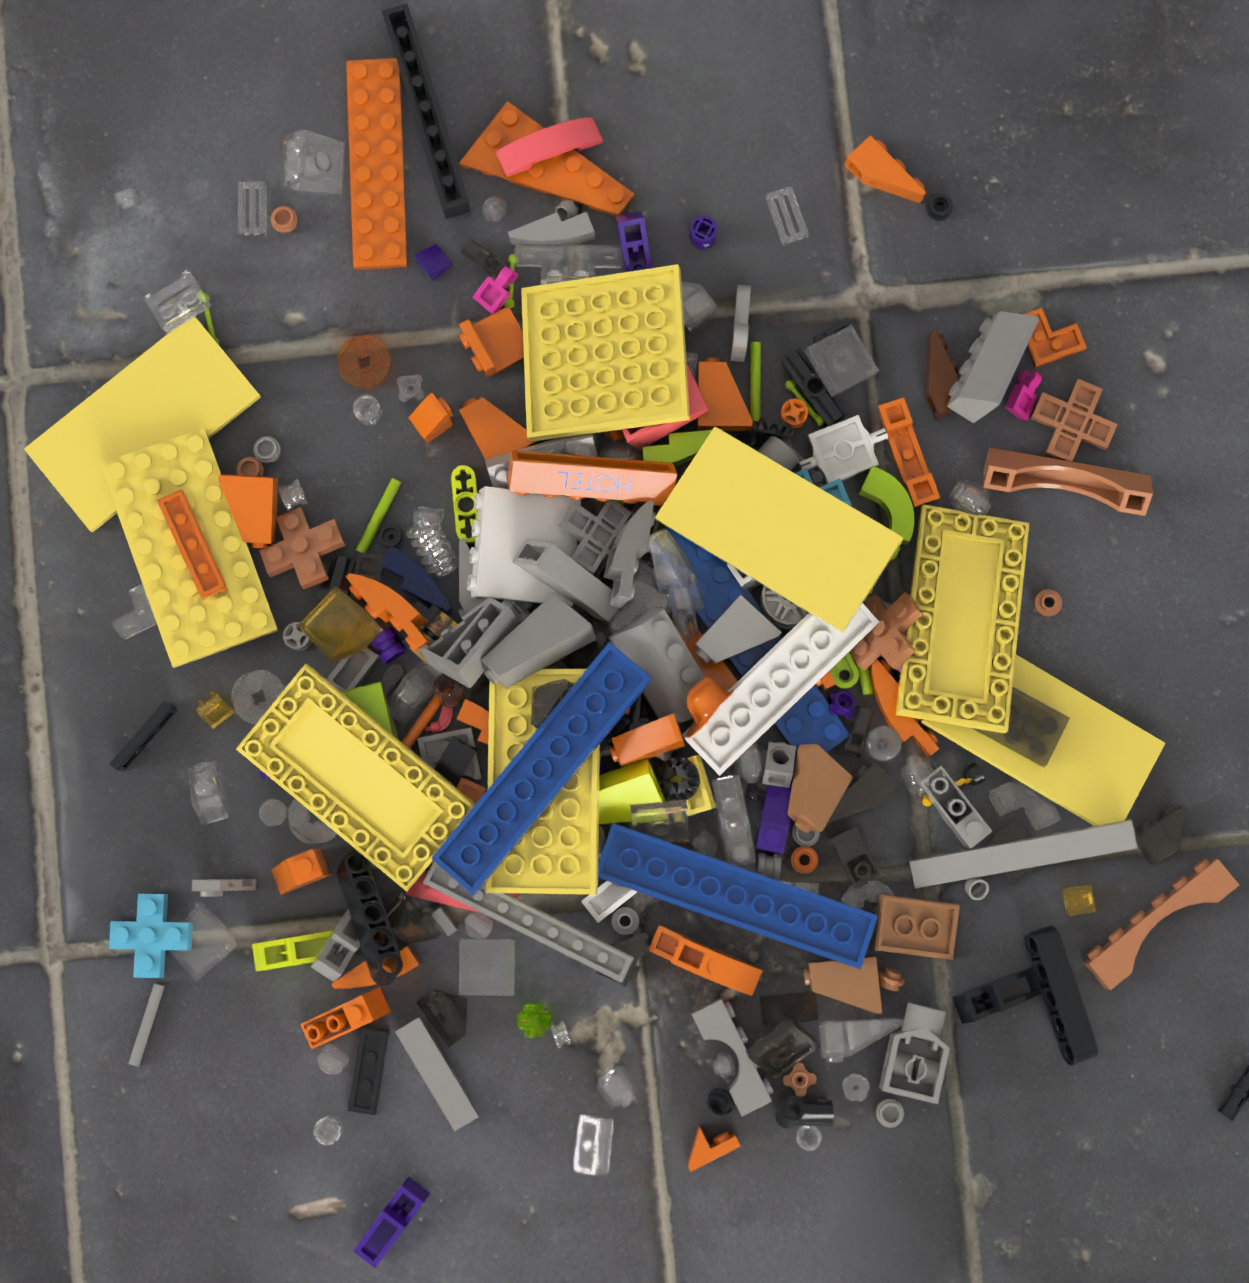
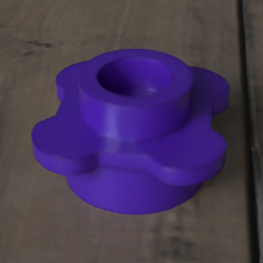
M832 691L829 694L831 705L828 710L830 714L834 716L837 714L843 715L847 719L852 718L855 714L853 710L856 704L855 697L848 691Z

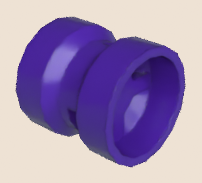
M699 216L691 224L690 241L698 249L712 247L717 236V224L711 217Z
M392 627L379 632L369 641L374 649H378L379 652L381 651L380 659L384 664L392 662L407 650L402 642H396V632Z

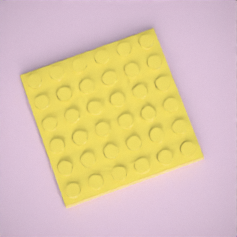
M679 264L521 288L527 439L530 442L690 420L682 282Z

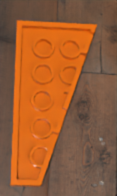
M508 101L459 162L460 167L471 168L491 177L496 176L508 180L509 183L547 195L552 194L561 197L562 200H573L576 203L588 206L590 209L612 216L621 215L635 197L632 191L574 149L534 163L531 169L506 177L496 156V151L520 138L544 129V127Z

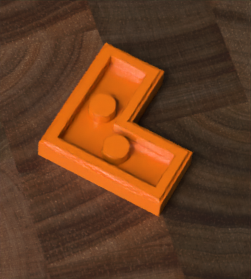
M1042 307L1025 313L1026 315H1035L1040 318L1027 345L1035 368L1081 352L1087 348L1077 323L1052 332Z

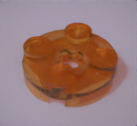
M371 335L348 339L340 347L337 354L338 369L341 377L347 384L356 389L373 390L386 380L391 370L392 359L387 347L381 340ZM366 356H369L370 366L363 369L359 368L360 363L358 359L360 357L364 359Z

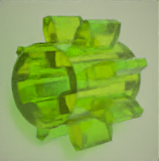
M542 1003L524 1004V1010L519 1012L517 1025L520 1030L525 1031V1037H544V1031L550 1028L551 1015L547 1010H543L544 1005Z

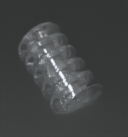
M427 516L408 529L406 536L413 538L411 545L417 547L416 554L422 556L420 562L426 565V573L445 576L458 567L459 560L455 556L454 550L450 547V542L446 539L444 531L441 530L440 523L436 521V516Z

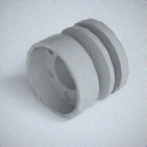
M763 587L760 596V608L775 627L783 630H792L809 613L796 604H791L789 600H784L783 596L768 587Z

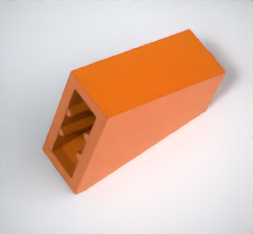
M705 358L704 362H699L698 387L709 411L698 417L697 431L713 430L714 427L727 432L752 431V418L727 363L720 362L718 358Z
M483 397L478 400L477 398L469 399L462 404L463 408L459 409L484 459L538 444L537 441L530 442L527 439V430Z
M219 475L218 481L243 542L252 543V548H266L268 544L276 542L278 477Z
M671 714L612 738L614 745L609 748L614 763L619 761L620 765L625 767L685 747L676 717L674 714Z
M323 849L308 850L286 859L271 869L281 895L333 875Z

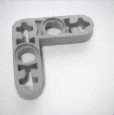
M737 285L730 361L744 362L749 331L750 285Z

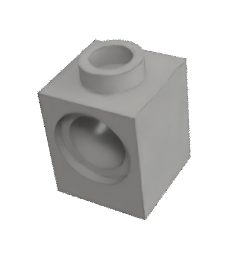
M784 742L768 743L762 784L785 788L790 787L796 746L788 745ZM775 761H780L784 764H778Z

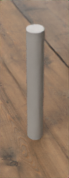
M154 983L128 1063L130 1065H140L165 987L163 984Z

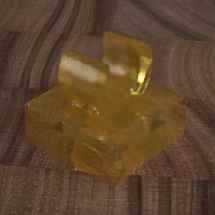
M211 691L209 692L211 698L204 703L199 700V707L195 710L214 729L231 716L234 710L218 693L215 694Z
M1091 884L1062 888L1067 916L1096 912Z

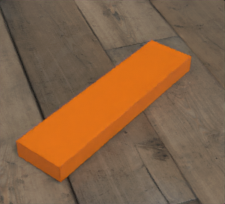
M181 489L158 499L159 507L201 599L205 600L228 590L184 491Z

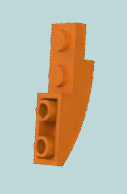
M351 573L346 576L352 584L349 587L350 591L358 600L363 597L368 603L364 607L374 619L380 617L386 623L390 621L399 632L403 629L408 635L405 640L414 651H417L425 644L427 646L432 644L419 629L427 620L402 596L373 579Z
M876 659L869 666V673L874 696L885 721L901 743L911 737L927 757L933 755L939 749L936 745L938 742L937 738L930 730L924 731L918 724L920 719L896 715L900 680L896 682L890 675L892 669L883 659L880 661Z
M663 925L658 926L648 950L671 961L676 966L750 996H753L763 973V969L715 947L702 944Z

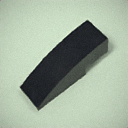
M1029 967L952 997L961 1023L964 1024L978 1021L996 1012H1002L1040 995L1041 992L1033 968Z

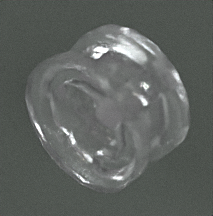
M564 1020L560 1021V1024L557 1026L554 1024L550 1025L558 1049L562 1048L564 1043L572 1044Z
M800 1126L796 1131L798 1145L806 1151L816 1149L821 1143V1134L816 1126ZM805 1130H810L811 1134H816V1139H812L813 1143L807 1145L805 1140H801V1136L805 1135Z

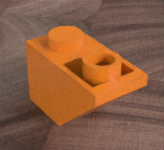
M430 393L409 416L411 423L427 444L453 426L450 419L453 416L450 407L442 397L437 399L433 393Z

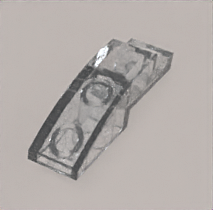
M660 529L649 536L648 547L654 562L653 575L657 581L658 590L668 589V603L672 608L673 625L682 640L688 642L699 634L695 613L704 607L696 576L683 550L666 529Z

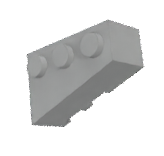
M491 597L462 617L463 621L449 631L447 628L441 632L442 637L431 645L427 646L425 644L419 648L431 667L468 688H471L486 670L481 659L520 624L510 607Z

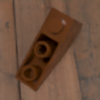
M933 329L928 336L925 398L935 419L938 420L955 412L948 408L947 405L951 398L949 391L955 382L959 381L957 376L959 370L955 360L949 359L946 350L948 347L942 334L938 335L936 329Z

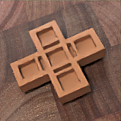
M1077 379L1067 402L1046 393H1041L1030 419L1055 429L1045 452L1046 455L1072 462L1081 441L1104 451L1108 449L1118 424L1093 414L1102 393V388Z
M302 507L276 517L284 540L259 550L267 574L273 577L295 568L300 585L304 590L329 580L321 556L346 546L336 520H330L310 529Z
M906 592L889 608L886 607L879 596L873 594L864 605L876 617L879 623L849 652L858 667L864 670L881 654L890 667L897 669L916 651L904 632L923 613L912 596Z

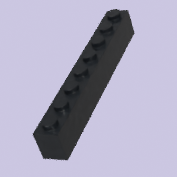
M408 4L383 10V17L445 219L471 212L469 201Z

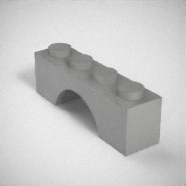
M720 997L691 1012L704 1040L722 1041L729 1045L737 1055L738 1073L728 1089L741 1116L772 1102L769 1094L773 1093V1090L767 1078L761 1079L756 1070L761 1065L755 1053L748 1054L744 1046L748 1039L741 1026L735 1027L731 1018L736 1015L729 1001L723 1003Z

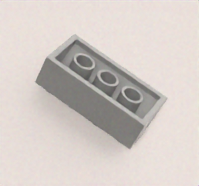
M998 312L991 319L987 317L980 326V337L970 347L969 352L971 356L969 360H966L959 370V374H961L959 381L955 382L949 391L951 398L947 407L970 422L975 423L999 406L1040 318L1035 315Z
M651 607L609 636V639L614 646L654 678L642 693L656 717L660 719L674 714L679 724L692 719L687 708V696L689 691L705 677L665 609Z

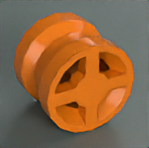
M799 399L786 401L781 409L780 421L790 424V428L793 429L802 427L808 415L806 404Z

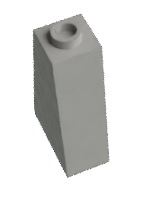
M527 539L512 561L596 619L609 622L619 611L618 607L610 605L612 590L552 543Z
M553 593L481 659L486 669L484 674L493 684L499 682L506 689L591 643L596 639L592 625Z

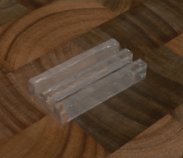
M265 181L238 182V235L256 236L260 234L261 236H266ZM245 188H249V228H245ZM256 188H259V228H256Z
M792 186L766 194L782 245L785 246L790 242L794 243L799 239L808 238L809 234ZM783 195H788L800 229L799 233L795 231ZM774 198H778L790 236L786 235Z

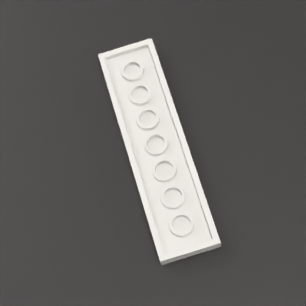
M863 603L844 633L808 613L727 691L728 693L734 690V693L719 706L700 731L694 736L687 738L688 730H686L681 736L720 776L862 640L879 621Z

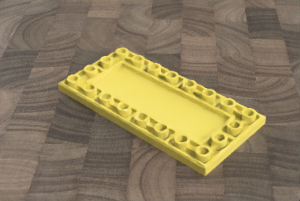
M192 314L25 447L24 450L81 521L93 533L117 513L100 466L101 462L203 427L206 430L208 439H210L260 399L261 396Z
M717 427L713 428L655 517L660 523L844 633L903 541L902 536Z
M924 504L921 506L910 596H912L923 614L905 633L916 651L901 666L896 715L999 733H1006L1008 731L1029 523Z
M1018 655L1015 658L1009 725L1006 733L924 719L921 722L1094 826L1125 821L1165 745V742Z
M307 663L236 748L237 751L405 891L411 888L431 864L433 855L475 806L472 800Z

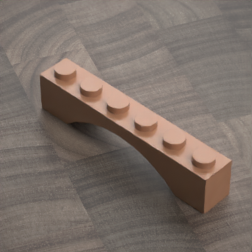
M990 447L983 468V488L1005 492L1028 488L1063 489L1092 497L1119 512L1146 516L1153 495L1151 475Z
M1205 858L1193 867L1195 872L1188 878L1186 875L1180 877L1172 884L1174 887L1172 891L1167 895L1161 893L1151 901L1153 906L1146 912L1143 910L1137 912L1130 918L1131 924L1124 930L1121 927L1109 935L1110 941L1103 947L1098 945L1087 953L1089 958L1083 963L1104 989L1112 990L1133 972L1135 958L1140 945L1149 931L1160 920L1188 905L1218 903L1239 886L1238 882L1219 859L1208 860Z

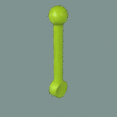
M511 254L508 261L510 268L515 271L519 258L516 254ZM514 282L508 286V291L511 295L504 303V306L510 310L515 307L513 300Z
M202 293L199 296V300L203 303L209 334L219 345V340L215 337L208 304L210 297L208 294Z
M788 380L785 383V388L792 391L797 399L802 400L806 404L808 413L820 427L824 424L821 417L814 412L795 388V382Z

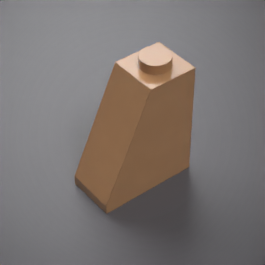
M803 744L798 748L787 813L795 821V826L807 833L810 831H823L853 778L818 744Z
M865 956L861 969L835 960L807 962L808 968L803 969L805 986L810 985L812 992L876 1014L882 1013L875 956Z

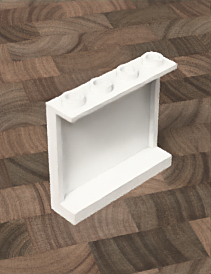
M488 486L480 489L474 499V509H477L478 512L477 520H474L472 524V536L475 537V547L471 548L469 562L473 564L472 575L468 576L467 590L471 591L470 598L491 597L500 600L542 604L554 593L572 607L573 603L512 561L527 539L552 543L571 557L577 547L578 540L558 525L573 502L581 505V499L576 500L560 495L550 498L536 493L517 495L514 492H510L509 489Z

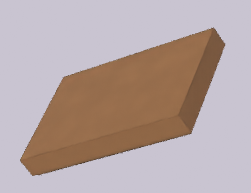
M879 894L876 911L878 918L874 927L872 950L953 960L960 905Z

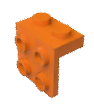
M503 308L474 325L470 323L469 319L459 324L462 333L458 334L463 346L465 349L471 348L475 355L471 357L473 364L478 372L483 370L487 378L524 359L523 331L509 308Z

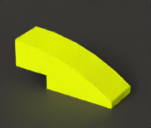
M334 930L252 944L256 972L314 962Z

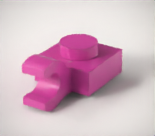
M504 266L495 280L488 276L472 298L491 314L498 312L511 295L506 288L516 280L519 274L513 269Z
M1026 370L1020 372L1018 377L1020 384L1015 383L1005 408L1019 420L1028 421L1038 396L1034 392L1040 384L1042 376L1036 371H1033L1032 375Z

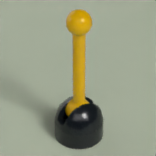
M973 762L964 768L962 779L956 781L955 784L958 787L964 783L976 786L986 781L976 762ZM928 796L922 798L924 806L932 805V801Z

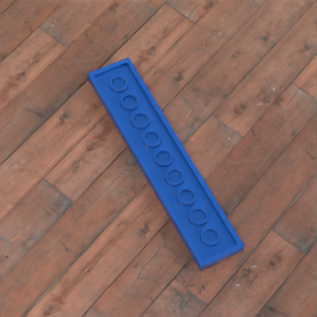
M670 528L652 539L650 549L707 629L716 622L740 595L767 618L748 589L741 587L728 568V563ZM779 635L770 641L728 659L742 678L782 637ZM815 685L774 723L787 743L796 746V756L800 745L818 744L827 753L850 736L837 715L830 714L828 710L830 705Z
M609 642L431 859L469 893L476 895L654 678Z
M612 823L598 863V878L858 969H861L878 915Z

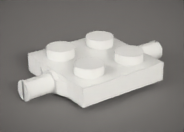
M856 415L809 434L807 437L813 449V457L798 463L801 470L818 467L823 473L827 484L839 478L845 480L870 470L872 465L878 467L879 463L874 453V444L888 439L887 433L885 434L886 430L884 428L869 434L863 427L859 415Z

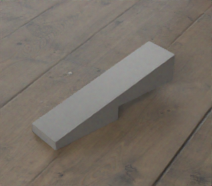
M418 1017L395 1031L453 1130L457 1131L480 1117L453 1068L449 1066L424 1019Z

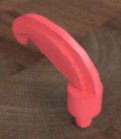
M448 696L442 702L439 721L430 723L431 726H426L424 728L425 732H441L447 729L451 723L453 706Z

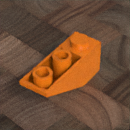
M870 135L847 156L845 166L862 184L917 203L923 201L926 192L922 182L915 177L912 178L906 172L905 165L899 159H893L887 153L888 149L882 141L875 140Z
M378 987L300 1025L312 1050L391 1013V1010L381 988Z

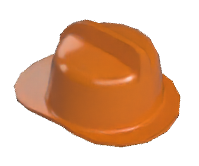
M709 677L703 678L697 683L687 696V708L694 722L689 728L686 737L690 738L700 731L719 706L734 693V690L727 693Z

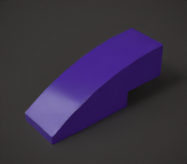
M407 1177L353 1252L376 1268L431 1193L410 1177Z

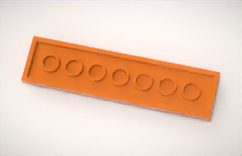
M396 58L346 61L354 270L408 267L401 72Z

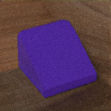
M437 244L414 256L416 262L431 281L453 266Z

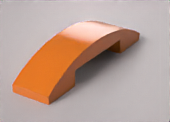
M904 397L879 405V414L883 428L886 430L885 434L887 433L888 435L887 441L894 462L913 506L917 507L940 499L932 473L928 471L912 427L913 421Z

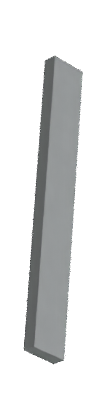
M1130 819L911 859L909 862L914 887L921 888L1137 849L1133 823Z
M434 861L423 881L424 884L621 983L635 958L507 893H486V883L476 895H472Z

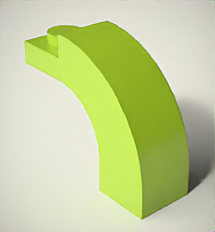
M872 465L858 495L877 503L883 508L888 517L889 529L902 536L903 541L901 544L907 546L914 530V510L911 499L905 488L896 478ZM901 546L897 548L890 560H895Z

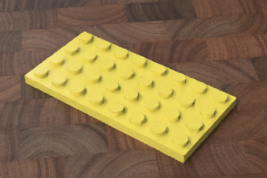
M204 427L100 463L173 668L278 631L247 543L243 542L218 481L219 475L222 474ZM181 489L184 491L228 590L205 600H202L157 502L158 499Z
M541 669L506 689L499 682L493 684L490 681L488 789L586 669ZM600 744L486 881V893L598 894Z

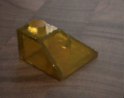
M336 586L298 625L332 663L364 650L383 630L361 606Z

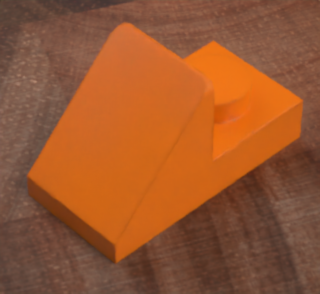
M699 1125L688 1160L690 1172L740 1147L741 1145L735 1132L730 1135L728 1132H724L713 1138L714 1143L709 1145Z

